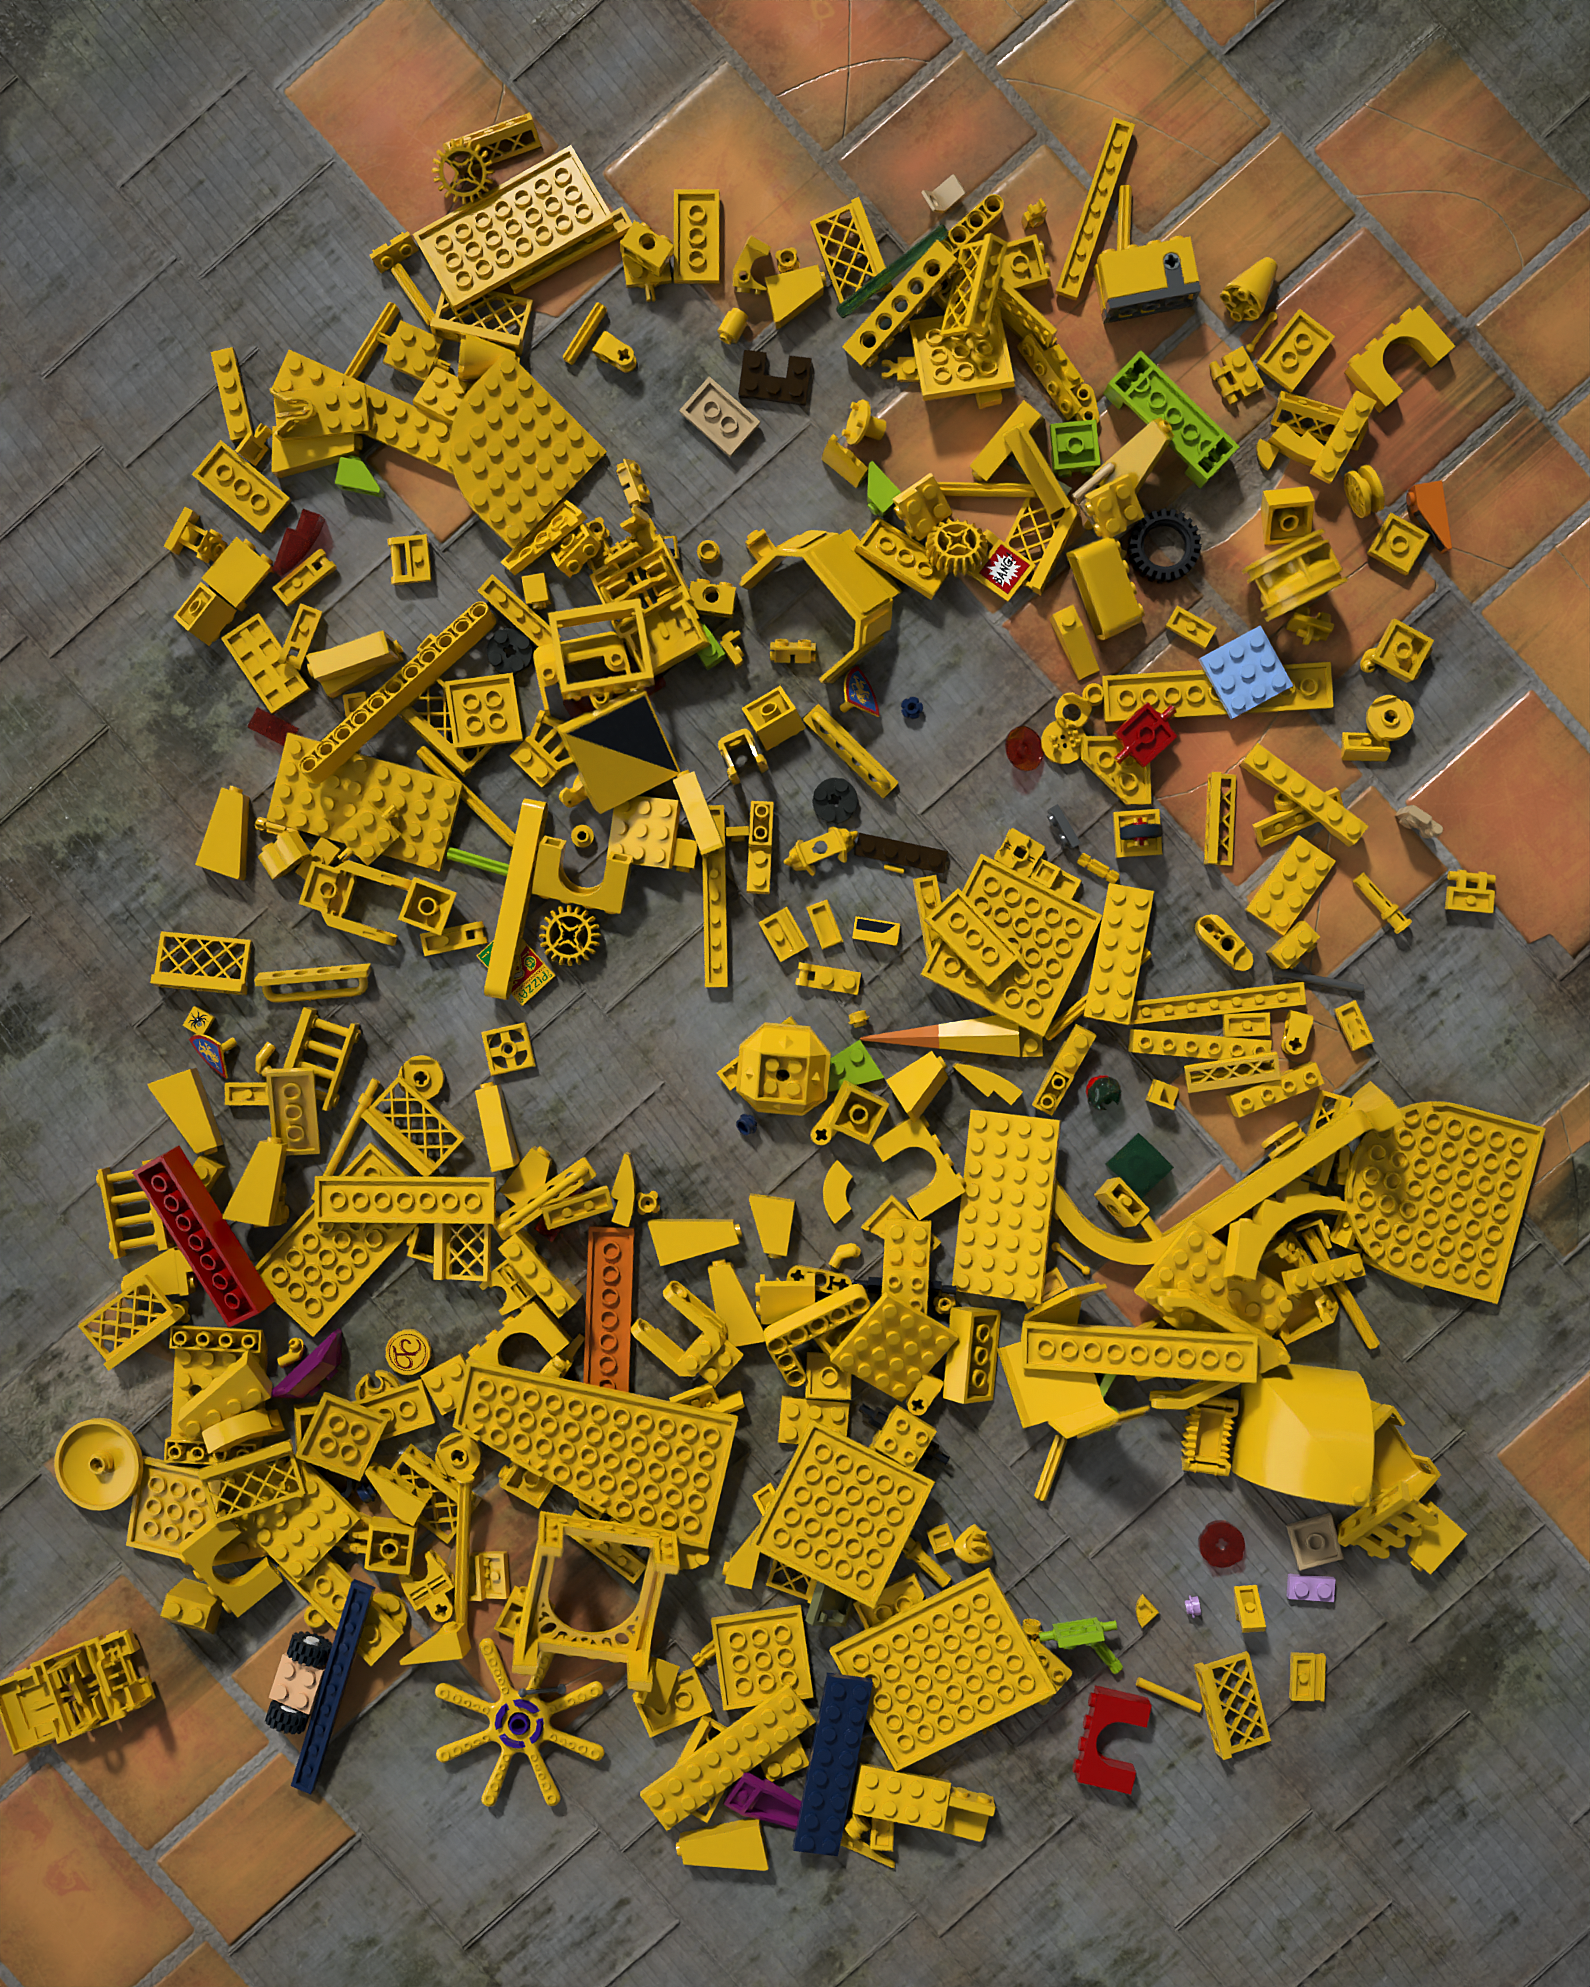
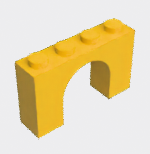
M1420 305L1413 311L1411 308L1407 309L1399 317L1401 321L1397 325L1391 323L1383 330L1382 334L1384 336L1381 339L1377 340L1374 338L1364 347L1367 350L1361 356L1357 353L1347 362L1350 366L1344 373L1363 394L1377 401L1374 407L1379 413L1403 392L1384 368L1383 354L1386 347L1393 344H1406L1412 347L1430 368L1436 365L1455 347L1452 341Z
M544 836L539 844L532 894H536L544 899H558L565 904H579L587 909H601L608 914H621L625 905L633 856L611 851L606 861L603 881L594 887H580L571 882L564 872L563 860L567 841Z
M924 1115L920 1116L914 1123L908 1117L871 1140V1144L882 1162L909 1147L923 1148L934 1157L936 1172L932 1181L926 1187L906 1198L919 1220L966 1192L963 1188L966 1182L960 1173L955 1175L951 1167L954 1163L949 1155L941 1153L939 1147L942 1144L935 1134L931 1136L927 1128L930 1125Z
M523 1227L498 1249L553 1313L560 1318L577 1303L582 1294L568 1278L562 1281L546 1267L535 1251V1246L538 1243Z
M536 1298L533 1302L528 1300L519 1307L521 1312L517 1316L511 1314L502 1322L504 1325L502 1329L491 1331L485 1337L487 1342L482 1346L476 1344L467 1353L470 1355L469 1359L506 1366L502 1359L501 1348L504 1339L511 1334L521 1332L532 1335L552 1358L567 1346L572 1338L539 1299Z
M224 1508L217 1516L226 1515L228 1512ZM233 1518L217 1524H213V1520L210 1519L179 1544V1557L186 1566L190 1564L195 1569L193 1573L199 1581H206L209 1585L207 1587L209 1592L215 1598L217 1596L223 1601L221 1604L229 1614L233 1612L238 1618L283 1580L279 1570L267 1557L241 1576L229 1578L219 1575L212 1567L213 1560L218 1551L237 1537L241 1531L239 1524Z

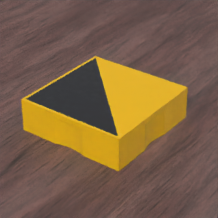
M635 688L609 701L606 705L595 711L584 713L556 727L569 756L578 768L580 780L590 802L599 814L676 777L680 773L655 711L644 690Z

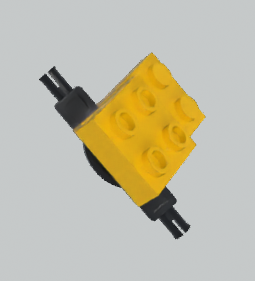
M886 1218L883 1278L854 1279V1284L862 1285L865 1289H868V1293L883 1295L887 1291L926 1315L928 1297H941L942 1294L956 1295V1285H942V1281L929 1280L931 1220Z
M864 1403L861 1404L858 1412L869 1417V1423L878 1428L868 1448L906 1466L912 1471L922 1456L930 1461L935 1458L944 1465L948 1463L950 1456L938 1450L939 1444L932 1441L937 1432L936 1428L898 1405L889 1414L879 1407L873 1410Z

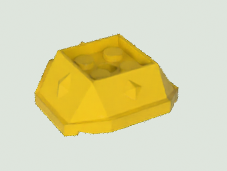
M765 1022L739 1046L736 1092L757 1112L803 1116L827 1099L831 1052L810 1026ZM785 1069L789 1072V1075L781 1077L777 1074V1071Z

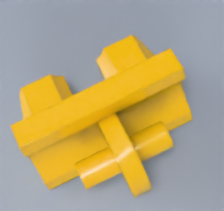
M1299 606L1288 622L1286 630L1296 632V636L1303 637V645L1308 646L1311 640L1317 642L1319 640L1326 641L1329 633L1334 628V624L1331 623V615L1321 612L1318 613L1316 618L1309 617V608Z

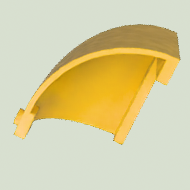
M1289 1363L1287 1365L1281 1364L1258 1375L1257 1383L1243 1382L1241 1384L1232 1472L1247 1481L1279 1492L1319 1501L1369 1507L1374 1463L1373 1416L1366 1384L1357 1371Z

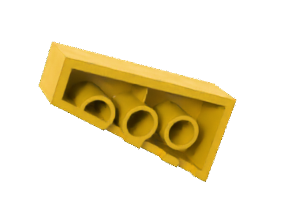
M247 1350L236 1363L233 1362L227 1367V1370L221 1376L212 1380L206 1389L201 1390L180 1408L177 1424L187 1438L191 1440L201 1435L203 1431L211 1426L239 1415L271 1398L273 1383L251 1352Z

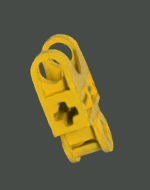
M537 1254L547 1267L546 1259L542 1255ZM507 1259L490 1272V1281H483L479 1285L482 1291L487 1287L491 1288L493 1286H500L506 1291L507 1299L503 1304L504 1306L498 1310L501 1315L521 1307L537 1294Z
M431 1549L425 1553V1559L428 1563L427 1575L419 1576L414 1571L410 1572V1575H398L403 1591L414 1610L417 1611L426 1606L434 1620L444 1622L454 1613L455 1597L450 1590L455 1587V1576L442 1557ZM440 1605H441V1606H445V1605H446V1606H447V1609H445V1608L441 1609V1608H440Z

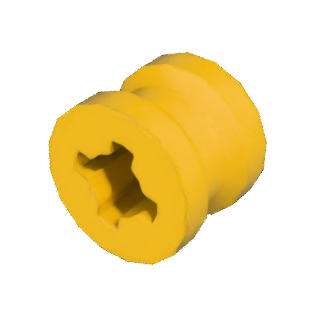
M852 1813V1817L845 1820L844 1829L851 1838L858 1841L861 1838V1834L869 1831L871 1826L865 1816Z

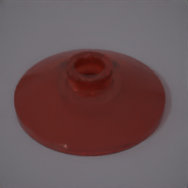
M1027 726L1016 727L1007 735L1005 750L1011 764L1021 771L1036 769L1040 765L1044 754L1039 735Z

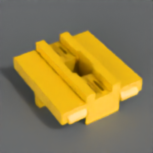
M1011 828L1001 847L994 855V860L1026 877H1030L1034 866L1045 851V846ZM1016 847L1026 852L1023 859L1013 854Z

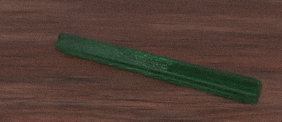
M943 224L939 225L837 306L836 311L841 318L847 317L920 259L936 240L939 242L944 240L949 233L947 228Z

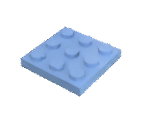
M1261 625L1198 659L1230 719L1239 716L1293 686Z

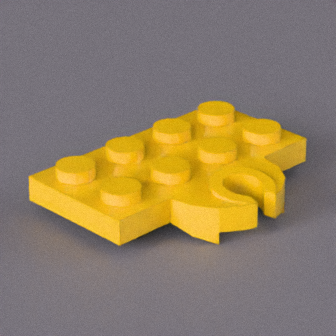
M376 1370L375 1375L381 1381L379 1388L371 1386V1376L369 1373L363 1376L356 1385V1400L352 1401L353 1403L389 1416L379 1441L433 1424L437 1421L422 1378L401 1385L397 1377L392 1373Z

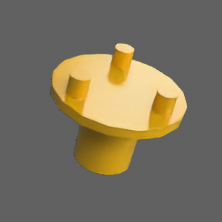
M862 399L857 403L852 402L850 406L852 411L849 415L846 429L842 431V436L846 437L847 443L853 446L857 445L863 436L881 440L886 431V421L871 416V407L868 401Z

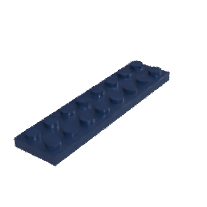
M827 1672L792 1846L793 1851L838 1856L873 1685L872 1678Z

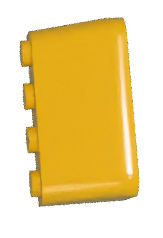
M1113 537L1099 539L1066 553L1096 638L1100 640L1113 637L1141 623L1142 617L1145 616L1142 605L1138 604L1135 595H1137L1136 587L1133 582L1129 581L1127 575L1129 567L1125 560L1122 561L1119 552L1122 551L1120 542L1117 538L1114 539Z

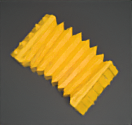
M1213 1396L1192 1406V1408L1186 1409L1191 1415L1184 1417L1189 1423L1182 1425L1186 1432L1181 1433L1185 1440L1180 1441L1185 1446L1181 1450L1184 1453V1456L1181 1457L1183 1471L1213 1474L1214 1476H1229L1231 1464L1226 1458L1231 1456L1227 1453L1230 1449L1226 1445L1231 1443L1226 1438L1231 1436L1228 1431L1233 1428L1230 1425L1235 1424L1231 1418L1238 1415L1239 1401L1237 1399Z

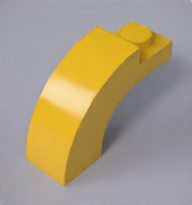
M261 1408L223 1420L203 1431L202 1435L208 1454L228 1451L232 1447L253 1438L280 1434L284 1431L278 1409L266 1411L265 1408Z

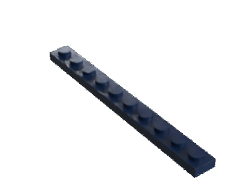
M357 1579L351 1582L291 1783L292 1787L310 1795L316 1788L376 1588Z

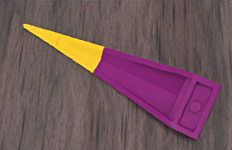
M744 1772L725 1797L723 1804L743 1816L796 1830L801 1801L768 1779L761 1780L749 1772ZM843 1829L841 1846L886 1866L895 1868L893 1860L877 1850H870V1846L862 1840L855 1841Z

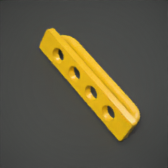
M819 704L803 718L804 723L882 799L898 785V781ZM820 725H821L829 734H824V733H822V732L820 731ZM836 741H837L845 750H840L839 748H837V746H836ZM852 757H853L861 766L855 765V764L852 762ZM868 773H870L877 781H871L869 779Z
M367 963L260 972L255 977L254 982L255 986L262 987L265 998L275 1003L352 997L362 995L367 990V977L372 969L371 964ZM350 978H358L359 980L358 987L280 994H275L271 990V985Z
M586 1157L581 1158L498 1216L496 1223L492 1224L500 1237L506 1240L543 1214L541 1206L564 1199L597 1175L596 1171Z

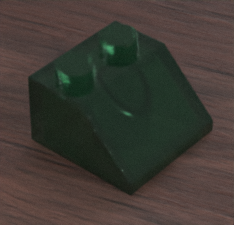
M1139 1133L1131 1138L1105 1163L1140 1199L1174 1168Z

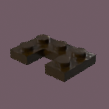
M744 350L738 397L806 406L812 358L789 355L786 378L764 375L767 352Z

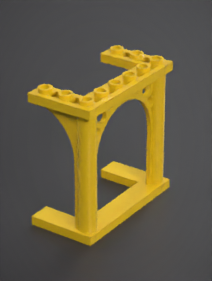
M540 1511L538 1540L520 1625L515 1628L512 1673H518L522 1676H535L539 1650L544 1653H560L569 1657L581 1656L591 1660L602 1659L609 1660L612 1663H627L628 1689H633L637 1692H651L653 1682L650 1645L666 1573L678 1575L679 1570L676 1532ZM563 1534L650 1547L638 1604L633 1613L620 1625L602 1632L579 1631L563 1623L552 1610L548 1590L555 1557H561ZM542 1612L548 1613L549 1616L543 1617ZM547 1623L556 1624V1628L552 1632L541 1630ZM629 1625H634L632 1631L627 1628ZM617 1633H624L629 1638V1641H617L615 1636Z

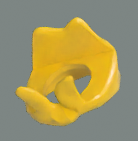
M1065 693L1057 702L1055 708L1056 720L1064 729L1080 728L1089 719L1092 705L1088 699L1075 693ZM1068 704L1077 705L1081 711L1080 718L1073 722L1066 720L1063 716V708Z

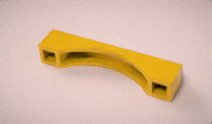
M1259 743L1250 750L1240 763V766L1254 777L1277 789L1300 805L1333 836L1348 847L1355 845L1369 827Z

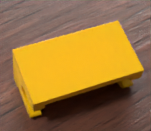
M651 1656L653 1682L651 1692H636L634 1702L665 1712L680 1666Z

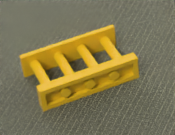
M303 1007L283 1068L314 1067L315 1075L332 1080L328 1093L316 1089V1099L324 1101L322 1110L329 1111L338 1104L340 1095L337 1093L354 1042L357 1043L360 1038V1024L351 1023L350 1027L346 1028L319 1019L316 1015V1009ZM317 1027L346 1037L342 1050L311 1040V1037H309L311 1028ZM311 1049L338 1058L335 1072L304 1062L302 1058L304 1050Z
M153 1159L142 1161V1165L146 1164L147 1162ZM110 1167L97 1170L96 1181L97 1185L101 1187L111 1240L109 1242V1250L113 1254L114 1259L126 1256L125 1249L155 1244L158 1246V1250L161 1251L175 1246L174 1239L151 1202L149 1213L119 1218L117 1205L146 1199L149 1201L144 1191L115 1196L113 1183L135 1179L132 1173L134 1170L111 1174ZM146 1222L154 1223L155 1233L153 1235L123 1240L121 1227Z

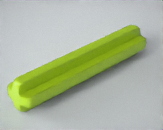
M452 847L447 852V858L507 877L509 864Z

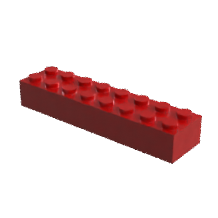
M179 1145L132 1172L228 1328L259 1314L275 1301Z

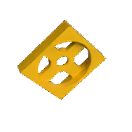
M526 1022L481 1032L491 1076L536 1066ZM509 1030L521 1033L524 1036V1041L517 1043L511 1041ZM500 1033L502 1043L499 1047L490 1049L493 1037ZM506 1045H511L513 1048L510 1054L504 1051ZM527 1050V1058L521 1065L517 1066L516 1053ZM502 1056L506 1058L508 1068L498 1066L492 1057Z

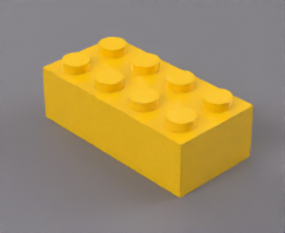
M859 1762L851 1810L853 1814L944 1832L951 1782L946 1779L901 1770L895 1771V1769Z

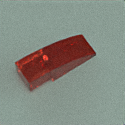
M303 509L296 530L286 528L272 571L283 576L304 558L315 543L325 523V519L320 514Z

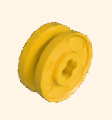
M1364 465L1358 469V473L1352 470L1344 475L1346 497L1352 510L1359 518L1369 516L1371 511L1377 513L1384 509L1385 495L1378 475L1371 466Z

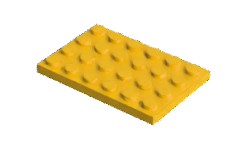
M1192 1220L1134 1289L1135 1294L1167 1317L1174 1318L1191 1331L1233 1333L1190 1307L1158 1305L1156 1290H1191L1271 1337L1301 1303L1298 1297L1294 1294L1287 1295L1286 1289L1259 1269L1257 1270L1256 1279L1250 1282L1242 1283L1223 1278L1227 1246Z

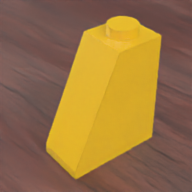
M818 265L765 277V286L775 328H782L823 295V286H827L825 273L820 272Z
M932 1051L886 1080L913 1123L919 1119L949 1078L945 1072V1069L948 1068L941 1056L936 1058Z
M533 1146L499 1192L517 1204L548 1182L553 1161L549 1157L551 1153L542 1146L538 1148Z
M750 1193L749 1202L763 1251L768 1253L770 1258L782 1259V1256H787L795 1200Z
M175 1246L125 1275L121 1282V1291H125L148 1274L164 1295L179 1294L175 1250L179 1249V1247ZM142 1283L139 1287V1294L150 1296V1289L145 1283Z
M1426 1498L1423 1501V1505L1428 1508L1431 1506L1436 1508L1438 1524L1428 1526L1422 1523V1534L1411 1538L1407 1554L1413 1559L1410 1562L1420 1572L1425 1569L1431 1575L1465 1538L1467 1533Z

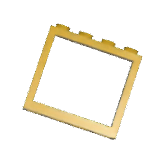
M640 598L548 613L563 700L575 699L576 701L583 696L600 697L607 692L624 693L627 689L637 688L638 690H643L644 687L655 685ZM636 616L645 672L567 684L558 629Z

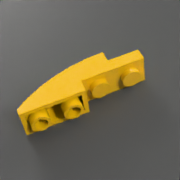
M751 801L747 893L770 894L774 802Z
M1075 1024L1047 1072L1032 1106L1051 1116L1053 1115L1074 1079V1074L1095 1040V1033Z

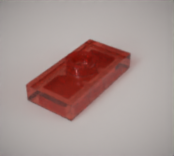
M259 707L256 708L247 726L249 729L282 746L285 745L287 733L297 734L300 729Z

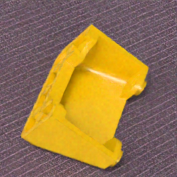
M1288 1232L1265 1247L1258 1269L1285 1288L1281 1272L1312 1265L1313 1262L1292 1232ZM1328 1285L1294 1294L1300 1299L1301 1303L1275 1332L1278 1338L1283 1339L1286 1345L1334 1322L1339 1305Z

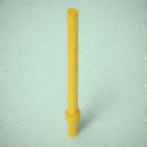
M372 1078L365 1093L360 1095L358 1099L359 1104L322 1176H333L362 1119L361 1114L367 1107L371 1106L374 1100L373 1095L380 1083L379 1080ZM314 1191V1193H313V1195H312V1197H311V1199L314 1200V1201H315V1191Z

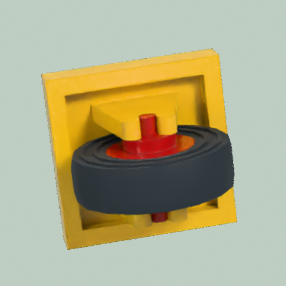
M1159 809L1113 812L1116 858L1162 855Z

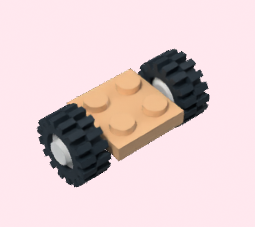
M303 1631L295 1632L292 1635L288 1650L282 1655L269 1698L273 1700L270 1703L265 1722L267 1725H270L271 1729L276 1728L278 1732L284 1731V1734L290 1732L291 1735H295V1733L301 1734V1732L305 1731L326 1669L322 1666L326 1665L332 1648V1642H329V1639H324L322 1635L317 1636L316 1633L310 1634V1632L304 1633Z

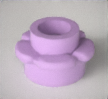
M1190 1595L1189 1600H1185L1187 1614H1192V1618H1195V1616L1201 1615L1198 1596L1191 1597Z

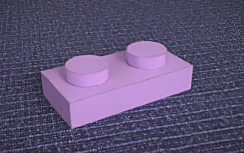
M1288 1574L1286 1596L1288 1599L1334 1602L1336 1579L1327 1576Z

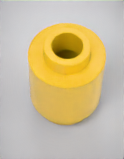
M732 308L731 311H728L717 330L720 340L729 345L737 343L748 324L747 314L738 308Z

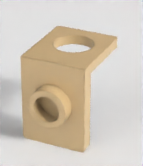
M954 174L933 192L927 190L921 192L932 211L942 214L966 195V191Z

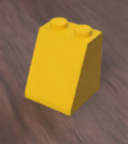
M183 1578L166 1594L160 1616L171 1623L214 1635L223 1607L221 1604L223 1601L219 1596L215 1598L209 1592L208 1584Z

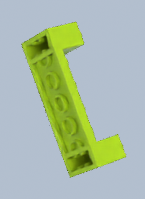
M1141 350L1108 383L1103 393L1119 410L1126 404L1146 425L1160 417L1162 420L1165 419L1171 425L1172 433L1175 435L1168 446L1189 465L1184 474L1200 489L1240 447Z

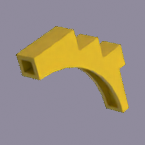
M1299 1177L1295 1178L1277 1190L1276 1198L1267 1197L1253 1207L1252 1220L1240 1218L1239 1221L1230 1224L1223 1278L1242 1283L1255 1280L1259 1261L1265 1247L1279 1229L1287 1222L1303 1214L1324 1213L1340 1215L1346 1213L1345 1201H1341V1198L1337 1196H1322L1318 1191L1309 1190V1183L1301 1181Z

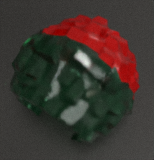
M1099 1075L1088 1081L1086 1094L1089 1105L1102 1111L1107 1110L1102 1105V1102L1108 1105L1113 1100L1117 1105L1119 1104L1122 1091L1116 1079Z

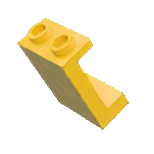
M236 537L201 579L235 608L243 612L248 606L245 603L248 597L270 572L274 574L277 570L271 566L274 562L264 553L259 556L254 551L257 547L247 539L242 541Z
M806 1273V1281H765V1274H760V1282L755 1283V1295L760 1296V1301H756V1315H761V1324H773L816 1303L815 1273Z

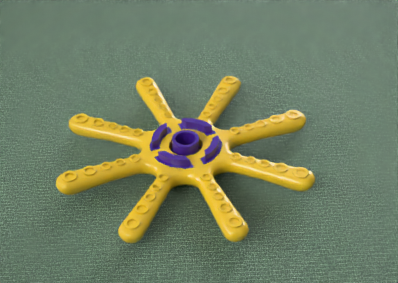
M484 1638L479 1643V1649L500 1690L501 1697L499 1701L495 1703L487 1702L447 1683L437 1685L435 1695L439 1699L486 1715L490 1721L489 1727L484 1731L440 1747L436 1751V1757L438 1761L446 1763L487 1742L494 1741L499 1743L502 1749L501 1755L481 1797L483 1805L492 1807L498 1800L513 1755L519 1752L525 1753L529 1757L546 1804L556 1806L561 1800L560 1793L540 1754L539 1746L544 1741H552L589 1759L600 1761L605 1754L604 1748L601 1745L553 1728L550 1718L555 1713L600 1697L604 1692L603 1685L599 1681H593L552 1702L542 1701L538 1694L520 1697L518 1691L513 1689L509 1682L495 1642L491 1638ZM539 1652L536 1675H531L526 1690L540 1689L555 1653ZM521 1719L525 1725L519 1726L514 1720Z

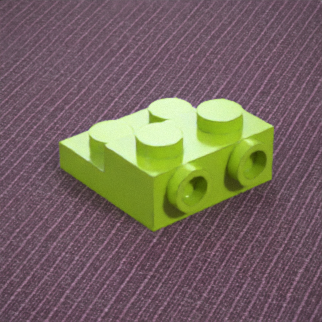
M1096 419L1050 424L1053 474H1058L1059 478L1070 477L1072 472L1080 471L1081 475H1092L1101 465Z

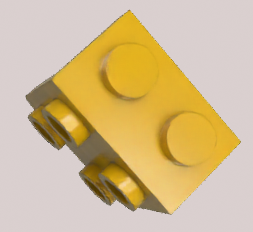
M1037 1635V1638H1029L1058 1691L1072 1676L1071 1669L1046 1647L1044 1642H1040L1039 1635ZM1053 1694V1695H1051V1696H1049V1697H1047V1698H1045V1699L1039 1701L1038 1703L1041 1704V1705L1047 1704V1702H1048L1055 1694Z
M951 1786L943 1833L982 1841L989 1816H994L995 1812L993 1796Z

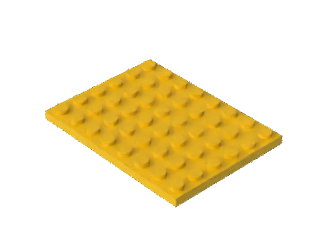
M990 1568L830 1647L829 1650L843 1675L872 1678L873 1685L866 1719L895 1771L1057 1693V1688Z

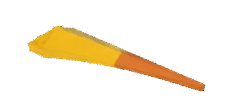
M999 1015L860 1038L862 1041L1014 1057L1043 1056L1042 1037Z

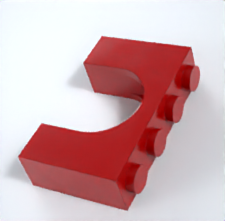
M1095 1685L1094 1692L1089 1694L1088 1706H1090L1088 1715L1085 1714L1083 1719L1085 1731L1083 1737L1080 1736L1078 1741V1751L1080 1752L1078 1759H1074L1072 1771L1075 1773L1079 1783L1131 1795L1136 1776L1133 1764L1105 1757L1097 1750L1096 1742L1101 1730L1111 1723L1123 1722L1147 1728L1152 1705L1148 1697Z

